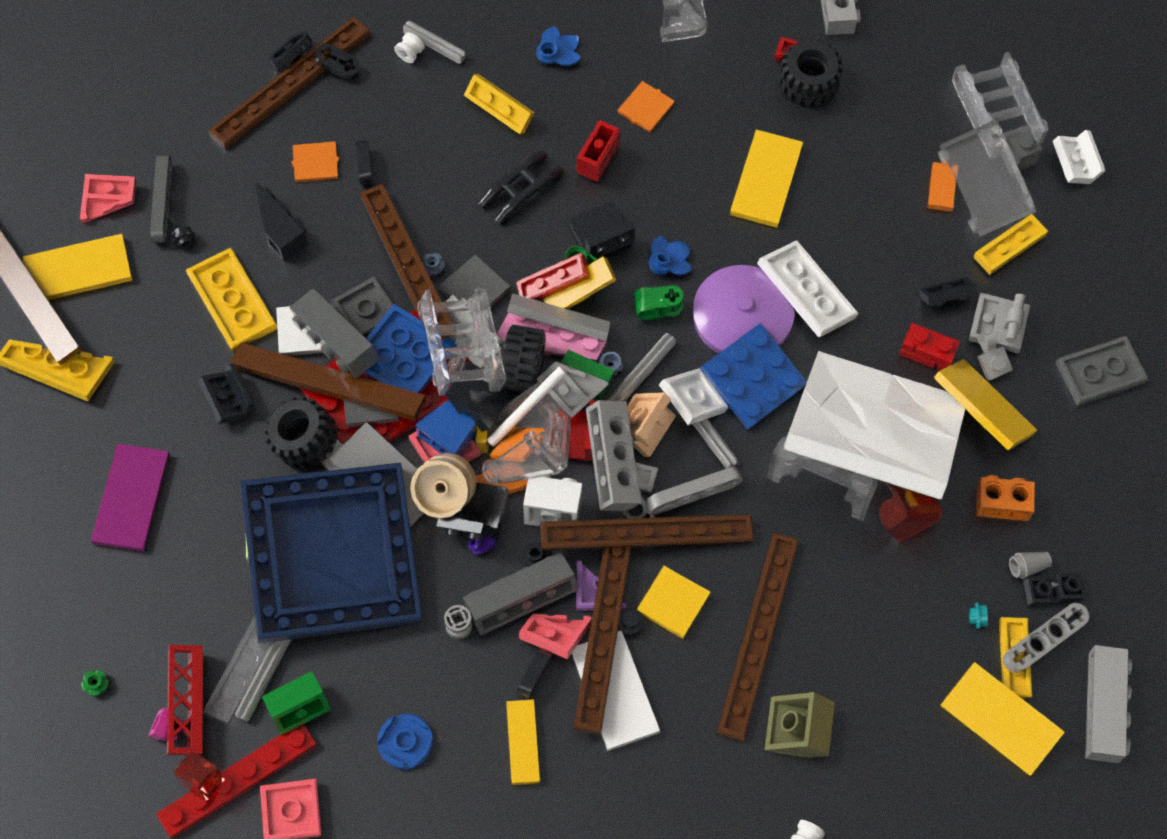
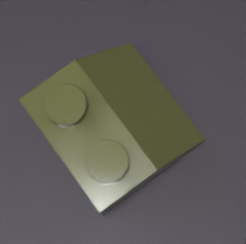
M815 692L771 697L765 750L805 758L829 756L835 702Z

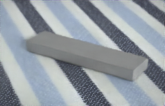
M513 293L507 311L514 315L606 341L609 332V321Z

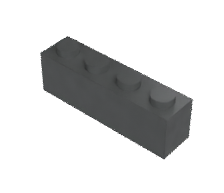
M311 289L289 307L294 315L292 321L301 331L305 329L307 331L306 335L315 345L320 343L324 354L329 359L334 357L337 360L335 363L344 374L349 372L357 379L380 360L373 345L314 289Z
M559 552L529 567L522 568L512 575L498 579L488 586L475 590L464 596L463 599L466 608L471 613L472 622L481 636L578 591L572 569L562 553Z

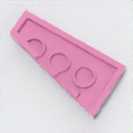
M511 313L507 314L497 333L505 342L506 334L512 324L542 329L546 336L544 355L550 356V354L564 357L569 349L594 362H598L607 345V339L603 341Z

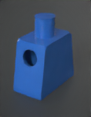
M446 401L416 424L417 436L438 453H451L461 457L476 435L477 425L468 412L459 414L451 402Z

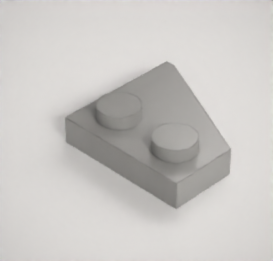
M555 362L537 378V381L542 384L559 366L566 370L567 374L548 393L573 418L590 400L594 399L605 389L609 383Z

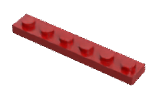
M302 724L283 735L275 737L162 809L156 815L169 837L173 839L308 753L317 745L305 725Z

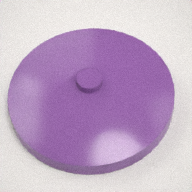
M734 265L720 269L704 280L695 295L693 303L694 326L702 341L718 354L759 323L764 326L780 347L788 338L793 326L794 307L759 267Z

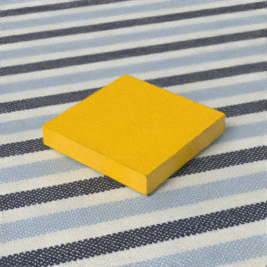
M663 566L637 610L645 618L684 639L710 596V591Z

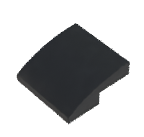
M467 362L445 393L459 414L468 412L481 432L491 428L510 399L498 382L472 362Z

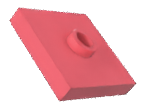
M317 779L260 786L264 839H305L322 836Z

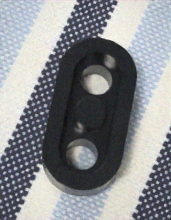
M306 31L295 34L270 56L269 60L276 69L290 67L298 55L306 53L311 48V37Z

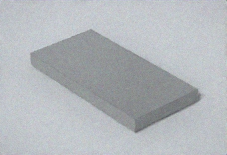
M367 422L329 458V461L337 469L401 462L410 528L425 514L419 510L413 501L410 490L412 477L417 468Z

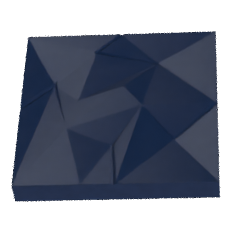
M401 462L240 481L258 644L422 623L423 617Z

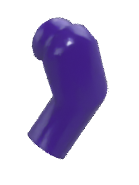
M484 538L483 542L470 539L468 547L473 554L481 555L494 548L497 540Z

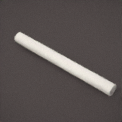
M559 366L489 436L487 441L492 446H495L567 374L566 370Z

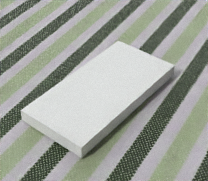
M797 240L759 259L757 264L818 337L841 327L858 316L859 313Z
M622 631L617 633L601 731L607 751L660 733ZM588 642L577 645L571 653L580 679H582Z

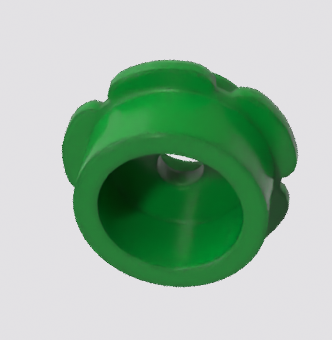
M102 670L88 671L83 677L84 681L81 682L83 691L88 692L90 696L103 694L109 685V680L106 679L107 674ZM97 680V684L93 685L92 682Z

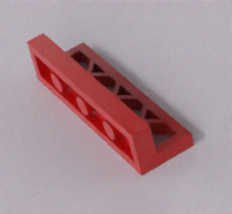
M169 645L167 755L187 756V761H199L202 755L203 645ZM175 653H188V666L182 669L175 662ZM180 677H183L188 682V692L184 696L174 688L175 682ZM174 696L179 700V701L176 702L175 704H174ZM181 703L187 708V720L183 724L174 716V710ZM174 723L179 727V728H178L177 730H175V731H174ZM182 730L187 735V748H174V737Z

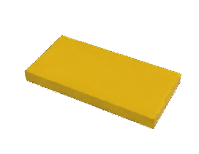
M760 130L755 131L730 210L731 216L778 228L803 146L802 141Z
M122 234L22 257L24 264L48 300L133 281Z
M232 248L186 269L187 275L232 352L236 351L241 343L249 344L278 329L277 324Z
M965 359L939 371L934 377L1007 450L1014 448L1037 432V429Z
M975 662L940 705L1029 776L1032 775L1064 734L1062 729Z

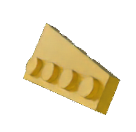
M10 339L0 352V366L85 401L90 400L114 364L113 357L104 356V358L93 357L92 353L81 352L63 365H60L50 350L43 348L42 345Z

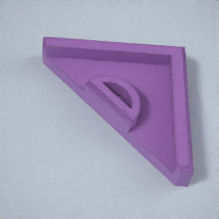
M577 561L576 583L578 591H576V611H593L599 578L591 573L582 564V561ZM623 602L621 611L626 608V604Z

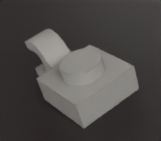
M984 333L977 337L984 352L977 357L986 380H992L1013 370L1004 346L996 347L997 341L993 333Z

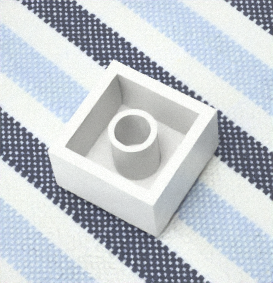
M545 474L529 475L523 504L524 524L540 526L541 522L578 521L582 504V483H578L571 478H563L562 480L552 479Z

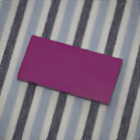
M117 443L91 537L92 544L145 552L170 457L169 451Z

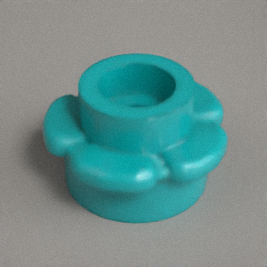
M978 602L975 603V608H969L970 624H975L976 629L988 626L987 606L978 605Z

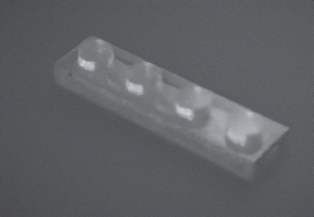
M255 615L203 710L205 715L227 725H230L239 704L272 642L258 644Z

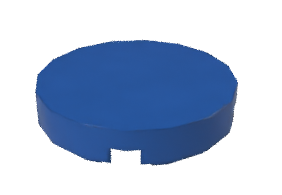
M410 713L389 718L381 726L377 736L378 750L383 760L391 767L400 770L413 769L422 765L430 756L433 748V735L428 724L421 717Z

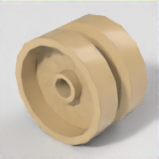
M443 453L435 455L417 469L412 477L410 490L412 499L419 510L431 517L445 518L453 516L469 503L475 494L477 481L475 472L468 461L456 454Z

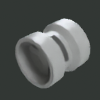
M454 605L448 608L444 616L447 633L455 639L467 637L471 633L473 626L470 611L462 605Z

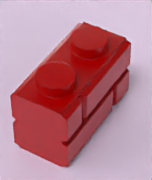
M598 121L594 131H592L577 157L576 172L591 180L599 181L620 145L621 130L606 122Z
M911 323L899 355L941 371L951 366L960 341Z

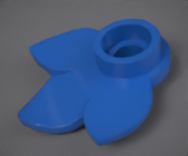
M555 26L547 29L542 34V42L537 47V58L546 64L554 62L562 66L576 64L581 59L580 55L575 52L578 47L579 36H560Z
M664 236L657 237L650 246L652 254L649 258V265L653 273L665 275L671 272L676 275H685L692 271V266L685 261L690 254V246L682 241L669 243Z

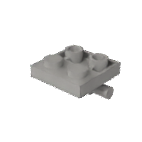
M980 292L968 341L979 343L978 336L984 333H993L997 341L996 347L1004 346L1006 351L1019 353L1030 305L1024 304L1026 296L1016 294L1014 301Z

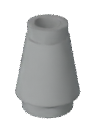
M1048 552L1016 553L1009 559L1012 575L1021 579H1025L1052 565V559Z

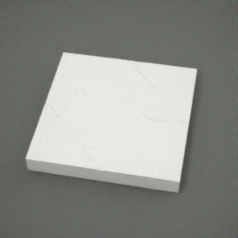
M818 351L791 424L784 449L937 499H942L948 483L965 408L947 391Z

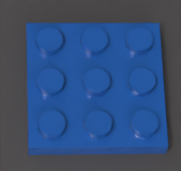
M393 304L366 338L373 345L380 360L366 370L363 375L374 381L421 394L457 348V342L446 338L432 344L421 320Z
M761 323L700 368L747 430L807 384L804 377Z

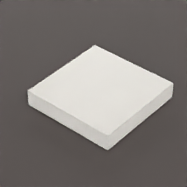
M290 306L276 308L280 354L298 356L324 353L321 350L322 345L320 343L315 345L306 335L307 331L305 329L299 330L293 323L292 318L294 315L289 308Z
M700 368L663 379L659 384L661 389L671 398V403L687 425L725 413L729 408Z

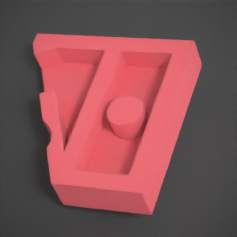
M85 174L80 213L81 222L92 221L134 204L136 178L130 176Z
M532 614L519 631V639L568 659L590 628L592 617L583 616V620H567V615L548 616L546 614Z

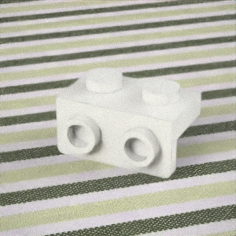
M1085 130L1078 137L1058 136L1053 140L1068 183L1091 184L1105 172L1090 130Z

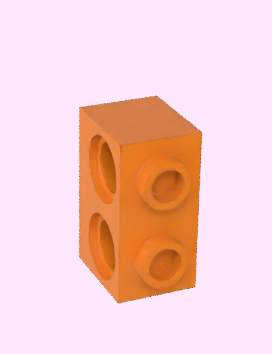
M995 475L981 477L976 487V516L1029 521L1034 513L1035 482H1029L1024 478L1000 479V477ZM986 492L994 493L997 499L990 498ZM1013 495H1020L1024 501H1017Z

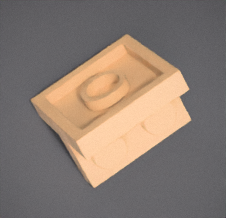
M665 392L634 394L627 405V410L630 414V431L634 441L633 447L644 457L652 455L676 417L667 408L671 398Z

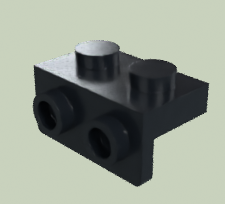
M234 363L227 364L224 372L200 377L198 383L218 424L247 418L253 406V398L247 392L242 375L237 371Z

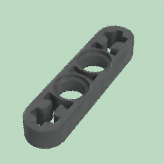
M158 155L156 157L150 226L152 243H166L172 181V159L170 155Z

